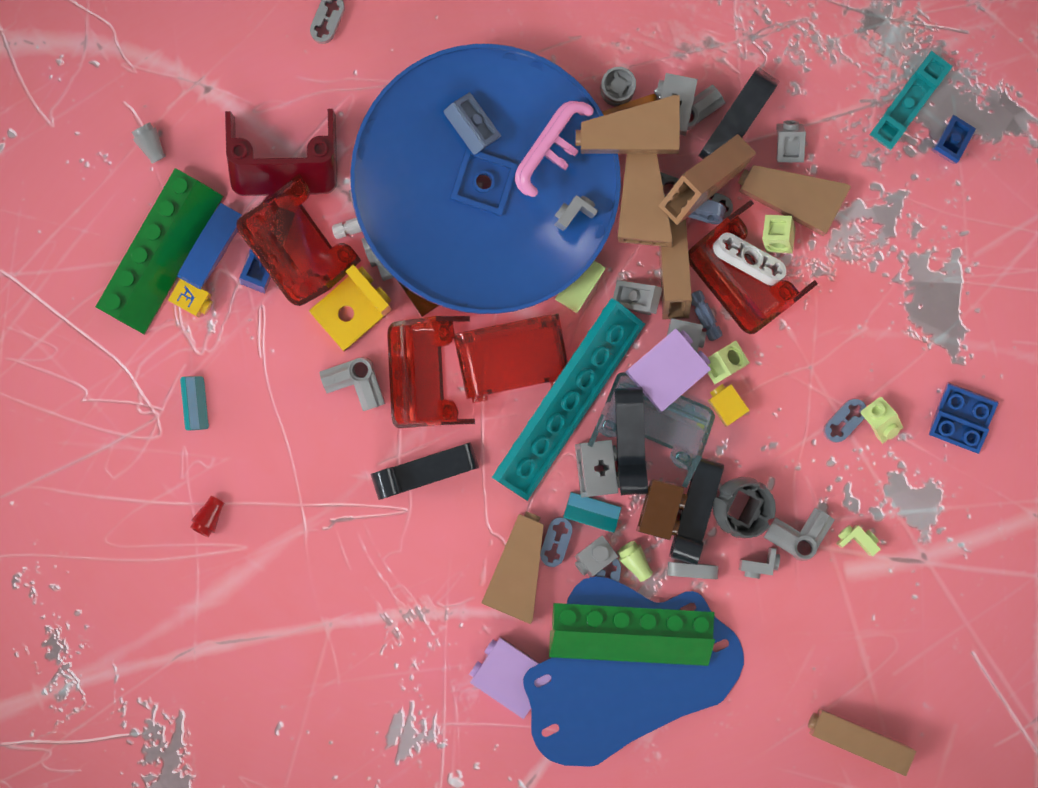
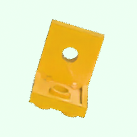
M354 264L345 271L348 277L309 310L311 315L343 351H346L392 311L388 305L392 301L381 287L375 290L371 285L374 280L362 266L357 269ZM345 306L351 307L354 311L353 318L347 322L339 318V311Z

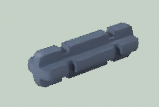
M698 290L692 293L691 304L696 308L694 310L701 325H703V329L706 328L707 330L706 335L708 339L714 341L720 338L722 331L719 326H716L715 323L717 321L708 303L705 304V297L702 291Z

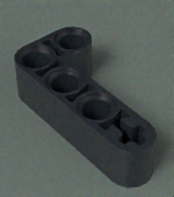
M757 67L698 156L702 159L706 158L737 134L743 138L780 81Z
M642 387L616 388L615 414L621 496L648 494Z
M470 442L370 475L378 500L477 469L479 465Z
M698 457L687 491L685 507L680 515L677 536H674L669 557L695 565L698 564L704 544L703 538L722 477L724 464Z

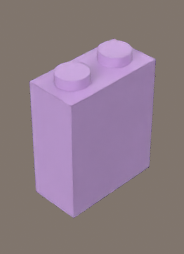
M674 329L625 372L637 387H642L643 394L660 413L711 370L708 366L711 363L701 350L697 353L690 345L693 341L684 330L679 332L677 329Z
M502 637L498 641L492 639L484 651L488 655L484 662L481 664L477 661L469 673L473 677L470 683L524 719L531 706L524 689L523 678L530 668L540 663ZM546 674L536 679L534 685L541 687L547 684L551 676Z

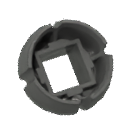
M739 477L727 481L720 487V495L715 497L713 501V514L717 524L724 532L730 533L736 538L746 539L757 537L770 527L768 520L774 519L776 505L773 495L766 485L750 477ZM738 491L750 498L737 520L728 515L727 512Z

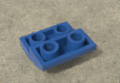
M948 382L936 410L929 435L979 454L988 434V427L998 406V401Z

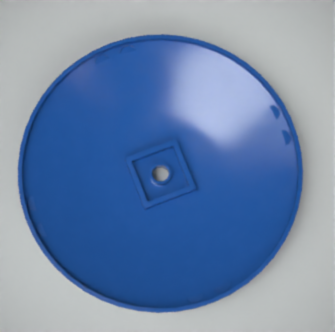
M470 44L441 50L422 58L398 74L380 92L365 115L356 137L350 169L351 195L356 218L366 242L376 258L398 282L427 301L448 309L474 314H500L529 308L552 298L575 282L591 266L606 243L615 222L621 189L618 154H581V146H576V130H581V122L604 116L602 111L587 90L569 73L544 57L523 49L498 44ZM469 92L501 135L499 139L475 155L444 114V110L449 105ZM569 101L584 102L592 106L594 112L591 116L574 113L559 134V137L578 150L576 156L568 154L563 148L554 143L550 147V150L567 162L569 165L567 169L560 168L544 156L532 173L530 180L533 186L537 188L538 194L535 197L524 195L517 188L515 182L516 170L558 108ZM478 176H488L491 180V186L488 189L479 188L476 183ZM576 195L580 198L585 196L595 204L594 208L598 212L592 219L579 210L564 231L554 225L558 220L555 214L563 203L569 205Z

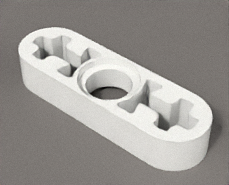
M724 233L713 244V250L717 257L767 285H776L786 276V267L782 261L734 234ZM744 254L752 255L755 259V265L747 263Z

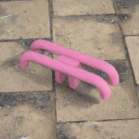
M569 101L558 108L516 170L515 182L517 188L524 195L535 197L538 194L537 188L533 186L530 180L532 173L544 156L560 168L567 169L569 166L567 162L550 150V147L554 143L563 148L568 154L576 156L578 150L559 137V134L574 113L591 116L594 112L592 106L584 102Z

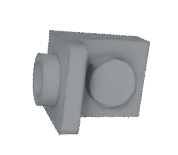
M786 120L783 124H776L778 133L777 162H804L806 131L803 124H799L798 121Z

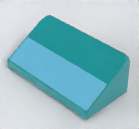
M201 376L181 377L180 384L186 431L208 429L204 378Z
M570 492L563 518L615 533L622 507L589 497L581 498L580 494Z

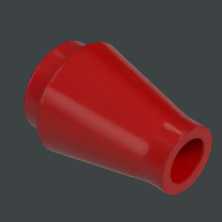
M210 496L204 506L191 519L193 523L190 528L209 538L211 533H215L219 516L225 503Z

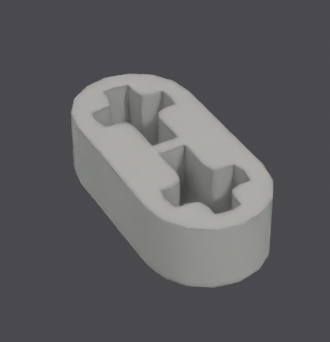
M321 0L310 26V34L315 42L326 44L333 39L345 11L343 0H334L337 1V6L340 9L338 11L333 10L330 17H327L329 9L326 4H332L333 0ZM327 21L326 29L329 34H323L320 38L315 29L317 27L322 28L324 22Z
M668 562L667 575L718 579L719 566Z

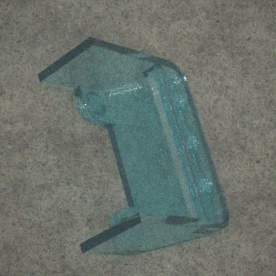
M625 372L617 374L588 442L590 447H593L599 433L607 437H616L615 389L637 387ZM643 394L645 438L672 449L670 453L672 462L677 467L687 470L682 484L683 487L687 488L702 458L715 414L709 407L682 395L660 413Z

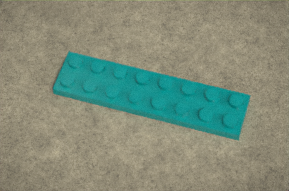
M610 299L492 476L493 479L528 501L645 326L642 320L615 299Z

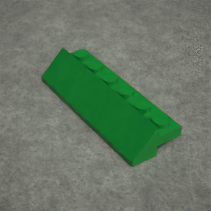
M175 168L95 307L145 335L175 283L187 256L224 196Z
M553 603L549 657L709 666L715 639H713L714 612Z

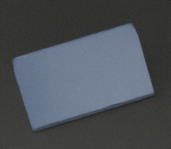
M470 92L444 110V114L474 155L501 137L498 130Z

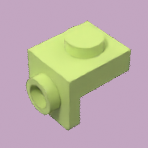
M882 397L877 398L861 411L862 416L871 425L875 436L882 444L888 439L896 437L900 430L903 429L897 413Z
M848 525L838 534L840 540L836 544L839 547L843 548L854 539L869 556H874L881 550L877 546L878 538L870 530L864 532L859 525H855L853 528Z

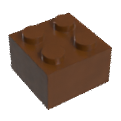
M650 479L648 494L645 496L636 531L671 540L672 535L677 536L680 520H676L679 509L684 510L687 500V494L683 493L684 488Z

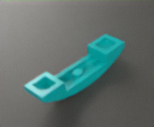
M931 51L869 135L891 151L953 66Z

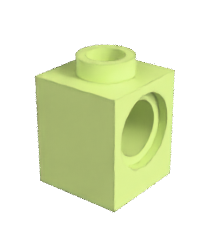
M765 215L762 240L766 252L793 254L796 228L792 216Z
M737 341L707 357L711 362L708 364L711 368L708 375L715 385L750 363Z

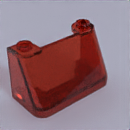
M300 174L289 179L253 206L236 223L240 235L290 303L297 306L304 305L329 291L347 274L345 272L353 264L356 266L362 261L348 244L339 243L332 247L305 210L302 203L309 198L310 190Z
M558 313L453 335L466 400L472 399V403L488 401L487 395L543 383H550L552 387L568 364Z

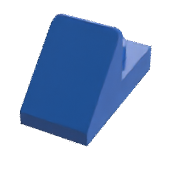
M953 115L931 151L950 163L957 164L976 128Z

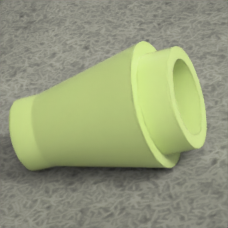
M631 541L617 551L620 556L618 560L640 582L653 575V571L650 569L640 544L637 545L635 541Z

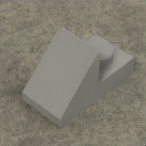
M617 280L613 299L621 303L629 311L646 315L656 314L662 288L654 285Z

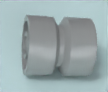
M614 67L609 69L604 74L600 86L603 100L614 107L628 103L634 95L636 79L627 68Z

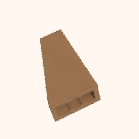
M673 95L581 122V130H576V146H581V154H679L680 95Z
M737 134L685 172L660 203L659 207L676 225L680 224L740 173L755 156L756 152Z
M627 154L618 228V241L620 243L673 247L669 217L659 207L665 195L657 154Z
M753 165L750 171L745 169L738 181V184L742 185L739 190L740 193L784 216H792L795 222L822 236L827 234L851 188L850 185L756 165Z
M669 217L673 247L659 246L662 319L689 318L692 302L686 219L676 225Z
M526 511L524 516L519 514L481 604L531 624L534 615L544 524L539 522L541 517Z
M819 709L817 714L813 713L808 723V728L811 729L809 734L904 776H907L917 752L908 745L822 709Z

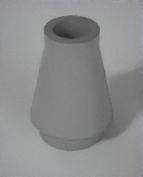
M150 122L131 132L134 136L132 140L149 158L152 164L166 157L156 127L153 128Z

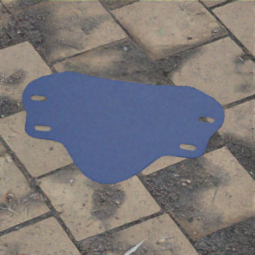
M597 576L583 579L572 590L566 603L679 610L689 603H694L696 605L694 611L712 612L704 598L694 591H686L665 602L656 603L622 583L610 578ZM714 616L713 639H715V643L726 639L729 641V646L718 652L712 650L709 666L552 657L530 668L523 678V684L532 709L531 734L535 745L542 755L552 762L564 766L592 767L599 765L632 741L682 716L718 705L726 698L739 679L744 665V653L738 637L730 628ZM546 674L551 676L549 683L541 687L534 685L536 679ZM553 724L559 726V731L548 737L542 735L543 729Z

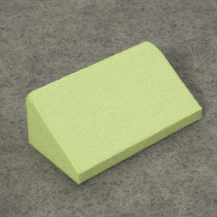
M593 261L591 266L575 282L558 293L555 300L573 312L578 313L606 267Z

